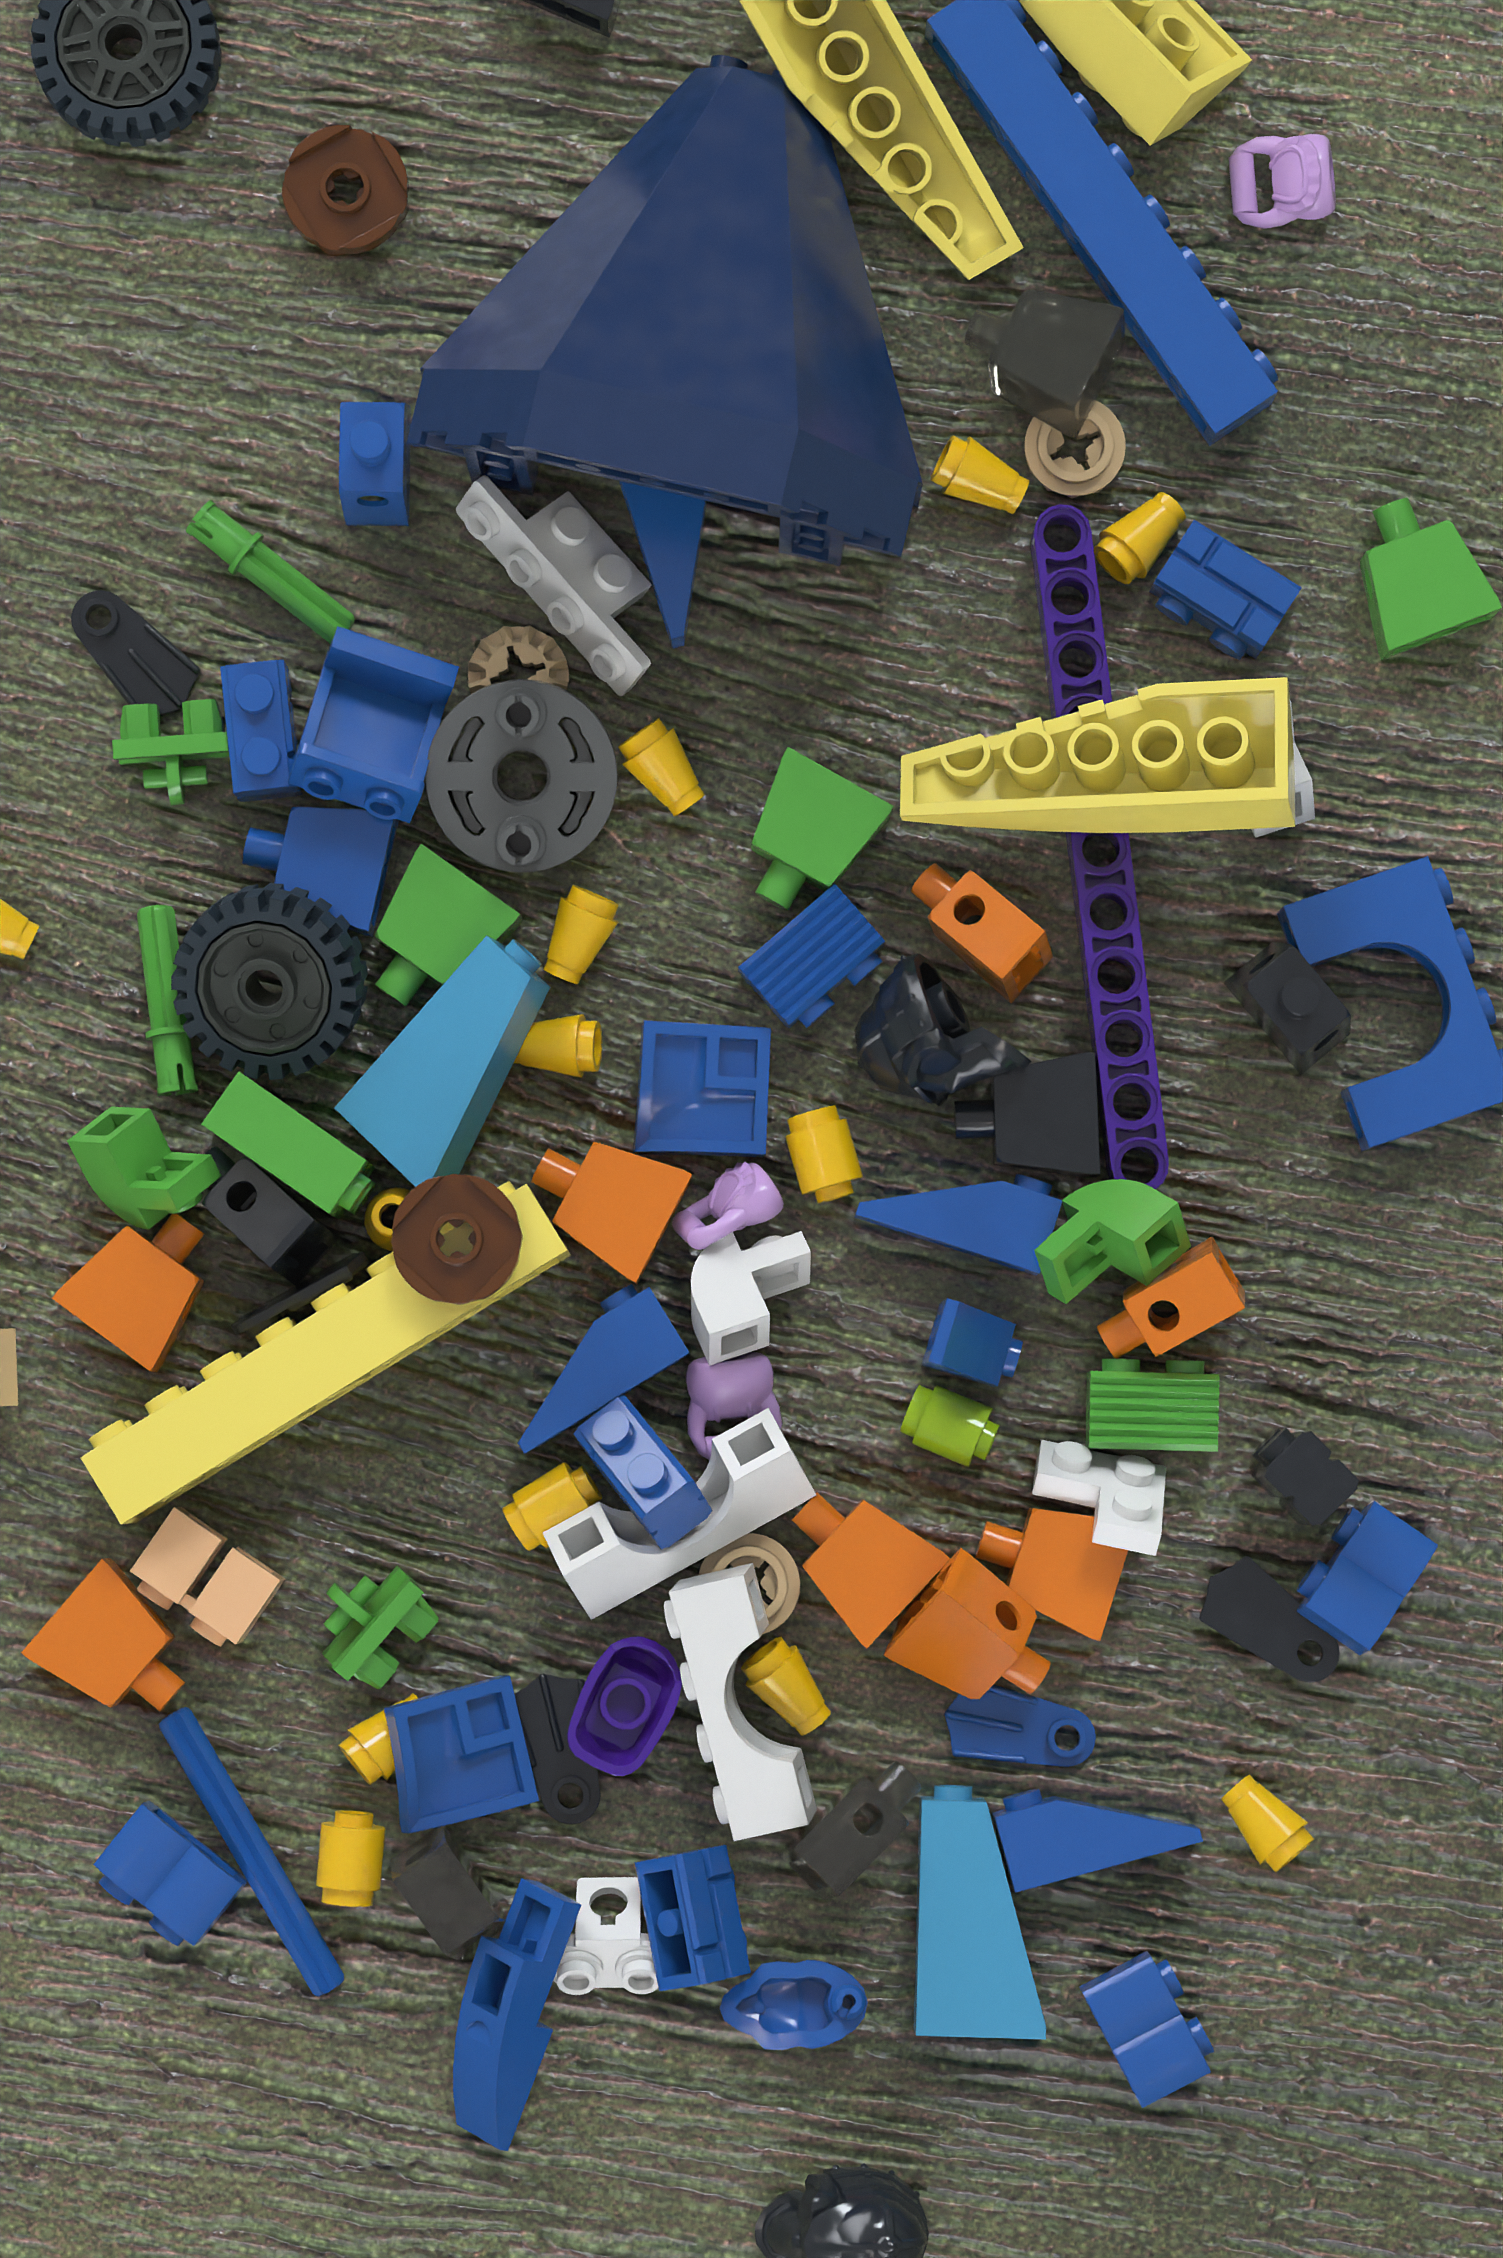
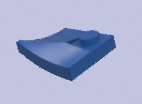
M644 1020L641 1026L633 1154L716 1155L763 1158L766 1155L771 1028Z
M500 1675L384 1708L393 1752L398 1790L399 1824L402 1833L409 1834L454 1824L539 1801L510 1676Z

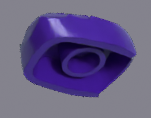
M641 1636L622 1638L605 1650L585 1681L568 1728V1747L576 1757L592 1767L614 1776H625L633 1773L644 1763L670 1722L678 1704L682 1688L680 1670L670 1651L656 1641Z

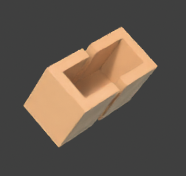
M174 1507L130 1570L131 1573L142 1579L137 1590L166 1610H169L174 1602L186 1608L189 1613L195 1616L189 1626L212 1643L220 1647L226 1639H229L234 1644L242 1643L286 1579L239 1546L237 1548L232 1547L199 1597H196L191 1592L228 1539L184 1508Z

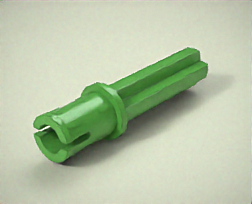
M212 500L205 503L192 520L195 523L191 522L188 525L186 533L196 538L229 564L228 572L235 575L237 572H240L330 644L337 626L351 630L355 620L354 615L263 544L264 535L259 531L254 535L218 508Z
M167 905L147 906L138 910L137 921L151 1030L145 1032V1040L152 1041L158 1085L156 1089L157 1096H171V1092H175L176 1096L190 1094L198 1091L191 1040L182 1027L187 1021L185 1014L177 1015L173 1003L178 996V991L171 990V976L177 968V965L173 963L179 949L175 911L172 906Z

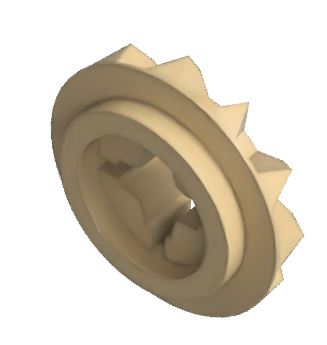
M1084 396L1062 397L1046 404L1031 420L1024 441L1029 472L1043 484L1047 491L1067 495L1072 499L1078 496L1098 493L1117 476L1122 466L1126 449L1125 435L1117 417L1102 403ZM1062 424H1064L1067 432H1071L1077 440L1084 437L1089 439L1098 435V438L1092 441V444L1086 448L1084 453L1087 470H1084L1081 463L1077 464L1072 456L1064 459L1061 457L1055 460L1051 459L1056 456L1057 451L1064 445Z
M503 626L488 637L481 639L472 658L468 662V686L471 694L485 686L491 685V681L500 679V675H504L509 671L508 661H510L508 652L514 651L516 658H520L523 667L534 666L536 669L545 666V669L536 671V675L529 677L528 680L547 682L565 690L568 689L569 670L562 650L552 637L536 630L532 626Z
M748 1533L706 1556L701 1565L699 1575L724 1570L728 1564L732 1567L753 1563L754 1568H759L766 1561L769 1566L764 1570L763 1573L765 1575L760 1584L766 1590L765 1594L772 1602L768 1605L763 1601L769 1623L763 1632L765 1634L783 1624L793 1612L799 1598L800 1577L794 1559L780 1543L761 1534Z

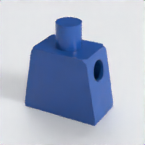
M341 402L339 495L346 525L409 526L410 445L406 443L411 426L410 405L395 402ZM379 496L386 499L381 501H368L363 500L360 497Z
M292 807L285 834L250 827L245 842L242 863L243 865L276 871L275 884H284V890L291 891L295 887L309 891L307 898L314 902L321 897L332 905L328 912L335 918L341 914L350 924L349 930L364 936L373 937L399 820L377 818L363 809Z

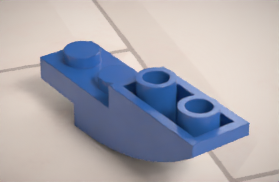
M521 1878L499 1939L481 1936L461 2003L453 2062V2098L457 2125L495 2148L504 2151L509 2150L553 2032L552 2028L538 2020L581 1908L580 1903L539 1881Z

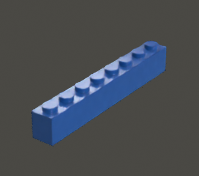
M955 0L927 19L925 39L1205 441L1211 446L1272 404L1278 393L1274 386V383L1278 381L1275 369L1259 349L1252 353L1237 333L1242 329V325L1230 304L1222 297L1216 301L1213 299L1202 283V280L1206 278V273L1196 255L1187 246L1179 249L1165 229L1170 226V222L1159 202L1150 194L1143 198L1132 183L1130 177L1134 175V170L1121 148L1115 143L1107 147L1095 130L1094 126L1098 124V118L1087 99L1078 91L1071 95L1058 77L1063 70L1055 53L1043 40L1035 44L1022 25L1027 21V18L1018 0Z

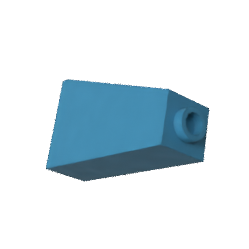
M486 935L334 1107L415 1187L430 1178L460 1173L550 989V986L535 973L542 965L540 961L514 939L506 946Z
M934 1785V1797H919L914 1992L915 2035L1046 2039V2024L987 1802L984 1798H972V1786Z

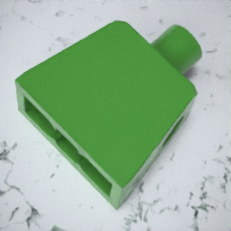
M1408 498L1390 502L1373 511L1385 544L1366 551L1360 560V568L1377 650L1381 660L1492 619L1500 611L1502 606L1497 595L1450 520L1421 530Z
M787 747L751 844L752 851L772 862L755 893L774 906L788 911L805 881L825 892L834 883L837 884L881 831L891 817L894 806Z
M420 844L375 934V938L379 943L396 954L375 985L406 1007L427 977L439 986H442L486 935L503 943L519 927L523 921L520 913L426 846Z

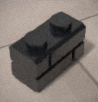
M1286 1427L1283 1430L1278 1428L1251 1454L1259 1462L1253 1468L1252 1477L1271 1497H1281L1279 1505L1299 1525H1321L1358 1489L1357 1485L1359 1479L1339 1459H1329L1332 1452L1312 1431L1291 1433Z

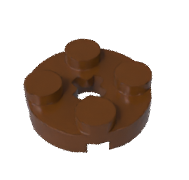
M350 125L328 126L313 132L296 146L289 159V166L285 172L282 187L283 202L294 228L306 241L319 247L323 252L331 256L358 254L378 247L395 233L399 224L408 213L409 182L400 155L384 137L372 131V134L361 129H352ZM344 175L349 182L360 179L364 187L356 192L358 198L356 202L347 205L343 200L333 202L329 198V195L336 190L333 180L337 176Z
M450 1174L427 1179L406 1195L394 1215L391 1239L396 1267L413 1289L434 1301L464 1305L485 1299L506 1284L518 1265L523 1234L513 1204L499 1188L477 1176ZM464 1222L469 1223L473 1228L468 1238L474 1246L471 1252L466 1256L459 1251H455L449 1257L445 1255L440 1249L446 1241L440 1233L442 1227L449 1223L453 1227L458 1228Z

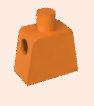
M934 863L914 883L911 893L932 910L927 918L935 936L1008 1002L1012 1003L1053 958L1045 930L975 872L968 871L957 882L937 863ZM971 916H982V918L974 924H963L965 920Z
M593 1142L581 1165L548 1148L531 1182L563 1199L552 1220L556 1226L628 1281L637 1285L691 1183L693 1175L683 1169Z
M178 1213L170 1215L152 1241L133 1227L127 1225L55 1293L52 1299L147 1370L158 1372L203 1287L204 1280L183 1265V1262L205 1233Z
M1210 1237L1182 1254L1149 1285L1146 1286L1137 1281L1125 1289L1123 1303L1126 1309L1097 1325V1329L1115 1359L1145 1342L1156 1357L1244 1309L1245 1290L1214 1238ZM1165 1300L1173 1303L1178 1311L1168 1318H1161L1154 1314L1151 1305Z
M817 1492L816 1496L811 1498L791 1520L818 1545L815 1551L803 1562L802 1567L866 1649L950 1560L944 1552L863 1499L844 1517Z
M1029 1508L1022 1532L986 1521L975 1558L1009 1568L1010 1571L1006 1585L1029 1603L1034 1610L1091 1639L1100 1641L1128 1550L1093 1543L1094 1516Z
M962 1548L955 1553L904 1609L884 1652V1656L891 1661L969 1699H980L1001 1676L1026 1693L1032 1694L1045 1678L1051 1664L1050 1661L1025 1646L1037 1618L1034 1608Z
M104 1558L99 1561L21 1652L32 1662L110 1708L118 1705L128 1692L134 1689L161 1712L185 1684L180 1677L158 1659L174 1640V1633L137 1590L121 1568L110 1558Z

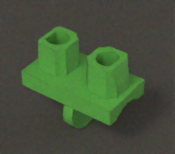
M215 699L182 702L184 735L161 736L160 713L157 704L124 705L120 725L121 739L112 740L113 759L119 760L120 765L166 762V768L143 770L144 788L167 787L171 805L184 804L185 786L208 784L207 765L184 767L183 761L229 757L227 732H224V722L218 702Z
M396 1566L380 1586L364 1575L350 1593L335 1582L326 1591V1594L338 1607L323 1623L336 1637L322 1654L333 1665V1670L347 1681L354 1675L357 1679L374 1688L381 1689L396 1672L399 1661L380 1645L381 1642L396 1626L417 1643L425 1638L439 1620L438 1616L422 1597L424 1592L412 1577L400 1567Z

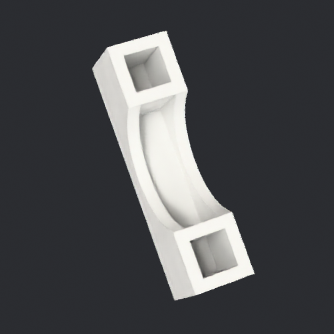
M769 1408L712 1439L709 1463L696 1484L713 1511L707 1519L669 1548L661 1550L631 1511L613 1509L601 1502L595 1503L543 1532L563 1577L591 1620L816 1496L804 1470Z
M753 1563L679 1580L669 1591L671 1600L664 1602V1614L671 1637L673 1639L681 1637L687 1662L680 1665L682 1685L688 1700H697L703 1724L697 1725V1741L704 1762L713 1761L719 1786L713 1787V1801L719 1822L722 1825L730 1824L734 1841L809 1825L817 1811L802 1749L774 1742L760 1734L742 1714L735 1695L734 1673L738 1658L745 1648L761 1637L769 1625Z

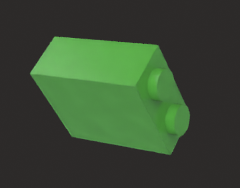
M239 1071L201 1124L337 1219H340L345 1210L355 1215L376 1186V1183L369 1178L376 1167Z

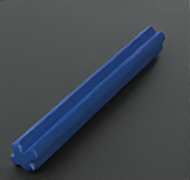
M184 1707L163 1718L159 1723L162 1734L312 1994L318 1997L335 1989L344 1981L342 1970L191 1709Z

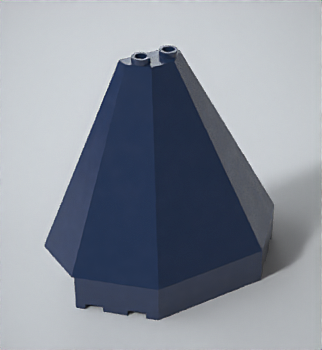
M713 55L709 67L696 68L420 368L422 380L406 444L465 457L471 482L485 475L499 489L530 496L534 494L539 473L537 462L780 517L779 553L840 566L845 545L901 557L913 506L919 507L923 482L829 132L790 92L777 69L773 70L772 75L747 70L748 64L740 59L725 55Z

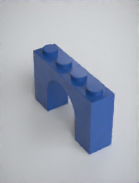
M1428 856L1285 905L1277 912L1287 944H1292L1311 967L1366 949H1390L1403 953L1421 964L1430 974L1439 991L1442 1004V1019L1437 1038L1429 1051L1415 1064L1347 1087L1340 1092L1361 1152L1503 1103V1048L1497 1050L1489 1027L1496 1023L1494 1007L1486 989L1482 987L1476 990L1468 969V965L1475 963L1470 940L1463 927L1454 930L1446 907L1453 904V894L1449 881L1441 867L1433 870Z

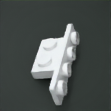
M483 475L474 481L456 507V513L464 521L468 531L476 539L482 541L505 567L511 580L529 594L548 616L552 626L559 633L565 635L584 656L597 677L607 682L617 695H625L651 665V662L613 618L641 599L652 584L569 491L526 520L487 476Z

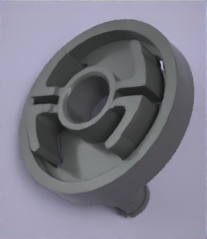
M517 679L497 682L485 686L463 699L451 710L437 729L427 757L429 764L425 779L428 800L434 817L445 835L457 848L472 859L486 866L509 872H535L549 869L579 854L595 839L605 825L617 791L618 768L616 754L611 738L599 717L586 703L571 692L559 686L537 680ZM563 717L567 718L563 721L562 725L569 733L577 750L578 758L571 760L575 757L572 745L566 733L558 724ZM470 718H473V719L466 725V727H465V729H464L465 732H464V734L462 735V737L460 738V740H459V742H458V744H457V746H456V748H455V751H454V754H453V757H452V761H449V756H450L451 750H452V748H453V746H454V743H455L456 739L458 738V736H459L460 733L462 732V728H463L464 724H465ZM483 721H484L485 725L480 729V731H479L478 734L476 735V737H475V739H474V741H473V743H472V745H471V748H470V750H469V754H468V749H469L470 743H471V741H472V739H473V737H474L476 731L479 729V727L482 725V723H483ZM520 750L536 754L543 761L547 770V782L542 792L533 798L524 800L509 796L502 789L498 781V767L502 759L506 755ZM449 791H452L455 803L465 819L466 826L474 833H478L482 827L485 828L481 835H474L464 827L462 819L452 803ZM570 791H575L578 799L573 812L562 826L565 833L572 832L578 826L580 817L589 803L592 791H595L592 803L582 819L580 827L569 836L562 835L558 828L570 812L575 798L574 794H571Z

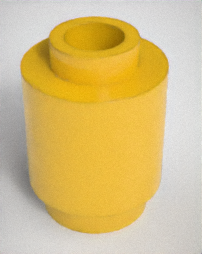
M836 1105L816 1109L787 1119L791 1134L785 1136L801 1194L815 1193L818 1204L854 1194L852 1182L863 1178L847 1119L840 1120Z
M563 1462L513 1493L514 1501L503 1507L502 1510L519 1541L528 1551H531L539 1545L548 1548L549 1546L543 1532L594 1505V1503L602 1499V1495L583 1466L573 1471L566 1462Z
M337 1810L335 1811L334 1821L321 1823L316 1885L322 1887L321 1902L350 1907L373 1905L374 1891L381 1889L385 1827L373 1824V1813Z

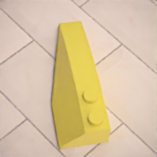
M738 0L790 92L967 280L972 279L1024 248L886 0Z
M1019 0L1024 9L1059 52L1078 71L1083 83L1090 89L1098 92L1121 115L1125 126L1134 134L1142 137L1150 146L1181 129L1243 72L1252 61L1243 49L1195 0Z
M1288 678L1155 684L1137 689L1138 695L1104 704L1103 699L1078 706V712L1042 721L1041 717L1016 723L1017 729L986 738L982 734H977L901 756L900 784L901 820L976 828L1083 833H1165L1295 827V763Z

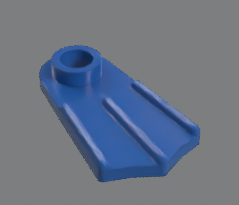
M993 1685L980 1699H969L958 1693L957 1697L944 1712L950 1733L952 1755L954 1757L1070 1767L1085 1761L1095 1746L1096 1735L1093 1724L1079 1710L998 1685ZM1064 1725L1075 1727L1079 1735L1077 1744L1068 1750L1060 1749L1054 1739L1056 1731Z

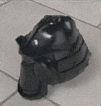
M920 953L909 956L902 955L900 957V961L893 968L894 972L879 986L880 990L875 995L872 1005L861 1015L855 1028L858 1066L869 1074L872 1081L881 1090L921 1099L929 1104L934 1103L938 1107L947 1100L950 1093L953 1094L972 1084L1006 1071L1011 1072L1018 1066L1025 1069L1032 1062L1023 1053L985 1028L980 1027L970 1031L967 1015L958 997L942 979L932 963Z
M865 2163L859 2167H839L838 2165H833L830 2169H823V2173L809 2174L805 2180V2193L798 2189H793L779 2194L763 2208L755 2225L756 2244L766 2258H923L929 2236L927 2218L919 2198L920 2193L914 2191L906 2182L897 2177L893 2170L887 2172L868 2167Z

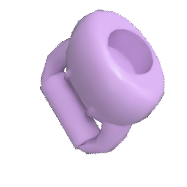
M1305 134L1288 138L1278 136L1256 137L1238 146L1228 158L1233 215L1243 224L1267 229L1285 225L1297 218L1305 220L1324 218L1335 210L1336 194L1330 141L1324 135ZM1255 153L1269 155V169L1272 170V200L1274 201V207L1263 213H1258L1253 156Z
M737 1162L734 1168H726L725 1173L715 1180L714 1188L708 1196L678 1212L673 1218L672 1226L675 1232L692 1248L702 1250L733 1231L742 1230L746 1226L756 1225L774 1218L781 1212L784 1203L775 1184L758 1164ZM709 1215H713L717 1219L713 1224L706 1226L700 1221Z
M749 1352L709 1366L706 1357L695 1359L688 1365L686 1385L691 1398L687 1414L688 1435L698 1454L710 1460L712 1439L718 1436H705L707 1420L720 1422L721 1419L741 1417L749 1419L769 1408L781 1429L780 1406L772 1391L774 1384L773 1369L767 1356L758 1352Z

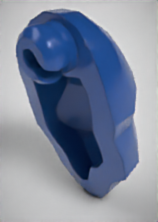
M805 1960L798 1963L776 1961L762 1963L749 1979L735 1985L722 1998L720 2011L725 2022L740 2032L753 2036L764 2049L785 2050L798 2046L814 2049L834 2043L854 2031L865 2017L868 2002L861 1984L851 1974L837 1966L817 1960Z

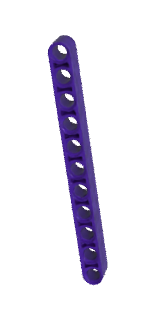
M1058 504L1049 507L1039 516L1031 536V555L1051 719L1079 711L1078 706L1103 699L1104 704L1112 702L1091 527L1088 518L1081 510L1071 505ZM1056 524L1066 525L1075 532L1078 545L1068 552H1056L1046 544L1043 536L1044 531ZM1064 586L1073 587L1083 595L1085 609L1075 615H1065L1053 606L1051 594L1057 588ZM1072 648L1080 649L1090 656L1093 663V671L1085 677L1073 678L1065 674L1061 669L1059 655ZM1065 832L1092 1052H1095L1097 1096L1107 1174L1109 1180H1127L1121 1171V1160L1127 1151L1141 1150L1152 1158L1155 1166L1151 1181L1145 1184L1157 1189L1164 1182L1168 1174L1169 1158L1129 833ZM1103 836L1114 845L1116 860L1109 866L1095 867L1084 858L1082 843L1089 837ZM1102 898L1117 902L1124 914L1123 924L1111 931L1097 927L1090 917V905ZM1108 961H1118L1124 964L1131 974L1130 988L1120 994L1104 990L1097 978L1099 966ZM1126 1024L1134 1029L1139 1038V1048L1134 1055L1118 1057L1111 1053L1105 1042V1034L1110 1026ZM1134 1087L1141 1091L1147 1102V1109L1142 1119L1136 1121L1125 1120L1115 1112L1113 1096L1118 1089Z

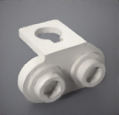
M598 1877L578 1879L576 1902L581 1904V1908L576 1919L575 1934H571L553 1981L557 1983L560 1990L571 1995L586 1994L594 1988H625L627 1991L635 1994H648L658 1988L649 1936L647 1933H641V1894L638 1878ZM603 1894H616L627 1902L625 1910L616 1915L615 1925H601V1916L594 1913L590 1908L591 1902L596 1897Z

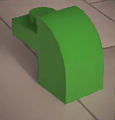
M111 1106L67 1140L86 1180L98 1197L120 1218L142 1229L149 1230L169 1213L176 1214L194 1207L203 1198L202 1192L221 1177L211 1154L171 1152L149 1108Z
M1113 1179L1089 1184L1065 1197L1062 1203L1068 1221L1058 1230L1051 1233L1034 1251L1048 1294L1067 1304L1110 1265L1147 1286L1191 1247L1177 1201L1144 1183L1133 1180Z

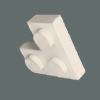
M1041 1440L1036 1459L1032 1494L1094 1507L1093 1543L1156 1556L1162 1532L1166 1466L1153 1464L1149 1460L1136 1455L1120 1457L1092 1451L1076 1442L1065 1441L1055 1443Z

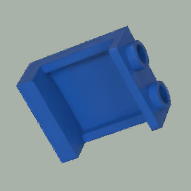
M337 626L322 666L287 783L304 788L307 793L320 799H337L364 808L368 813L377 818L386 820L398 819L410 823L424 790L425 783L423 781L429 764L427 759L434 735L440 726L444 708L454 687L459 666Z

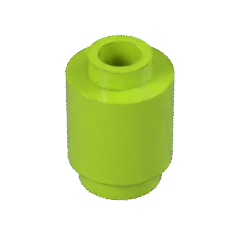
M919 1385L910 1402L900 1432L913 1437V1445L969 1467L974 1456L986 1460L1000 1425L989 1421L993 1410L989 1406L938 1385L935 1386L934 1390Z

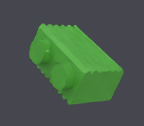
M1102 1359V1371L1087 1372L1085 1447L1088 1449L1218 1452L1219 1374H1204V1361L1166 1360V1373L1140 1372V1360Z

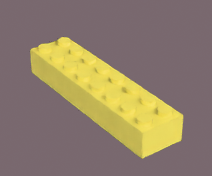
M508 1181L497 1187L507 1196L517 1212L523 1234V1242L519 1262L514 1273L506 1284L493 1295L464 1305L431 1300L418 1293L405 1281L396 1267L394 1255L391 1252L366 1269L372 1279L354 1290L344 1283L332 1288L311 1302L316 1311L315 1314L298 1324L295 1319L290 1320L289 1317L282 1319L255 1337L261 1346L243 1358L240 1353L235 1354L233 1351L223 1355L200 1370L205 1379L201 1384L187 1391L185 1386L179 1388L176 1385L144 1405L150 1414L134 1425L130 1420L125 1422L122 1419L118 1420L89 1438L88 1440L94 1449L80 1458L120 1524L139 1522L570 1257L569 1250L529 1186L525 1184L516 1190L513 1184ZM464 1222L460 1227L456 1228L449 1223L445 1224L440 1230V1233L446 1240L440 1248L441 1251L448 1257L455 1251H459L465 1256L469 1254L474 1247L468 1239L473 1231L471 1225Z

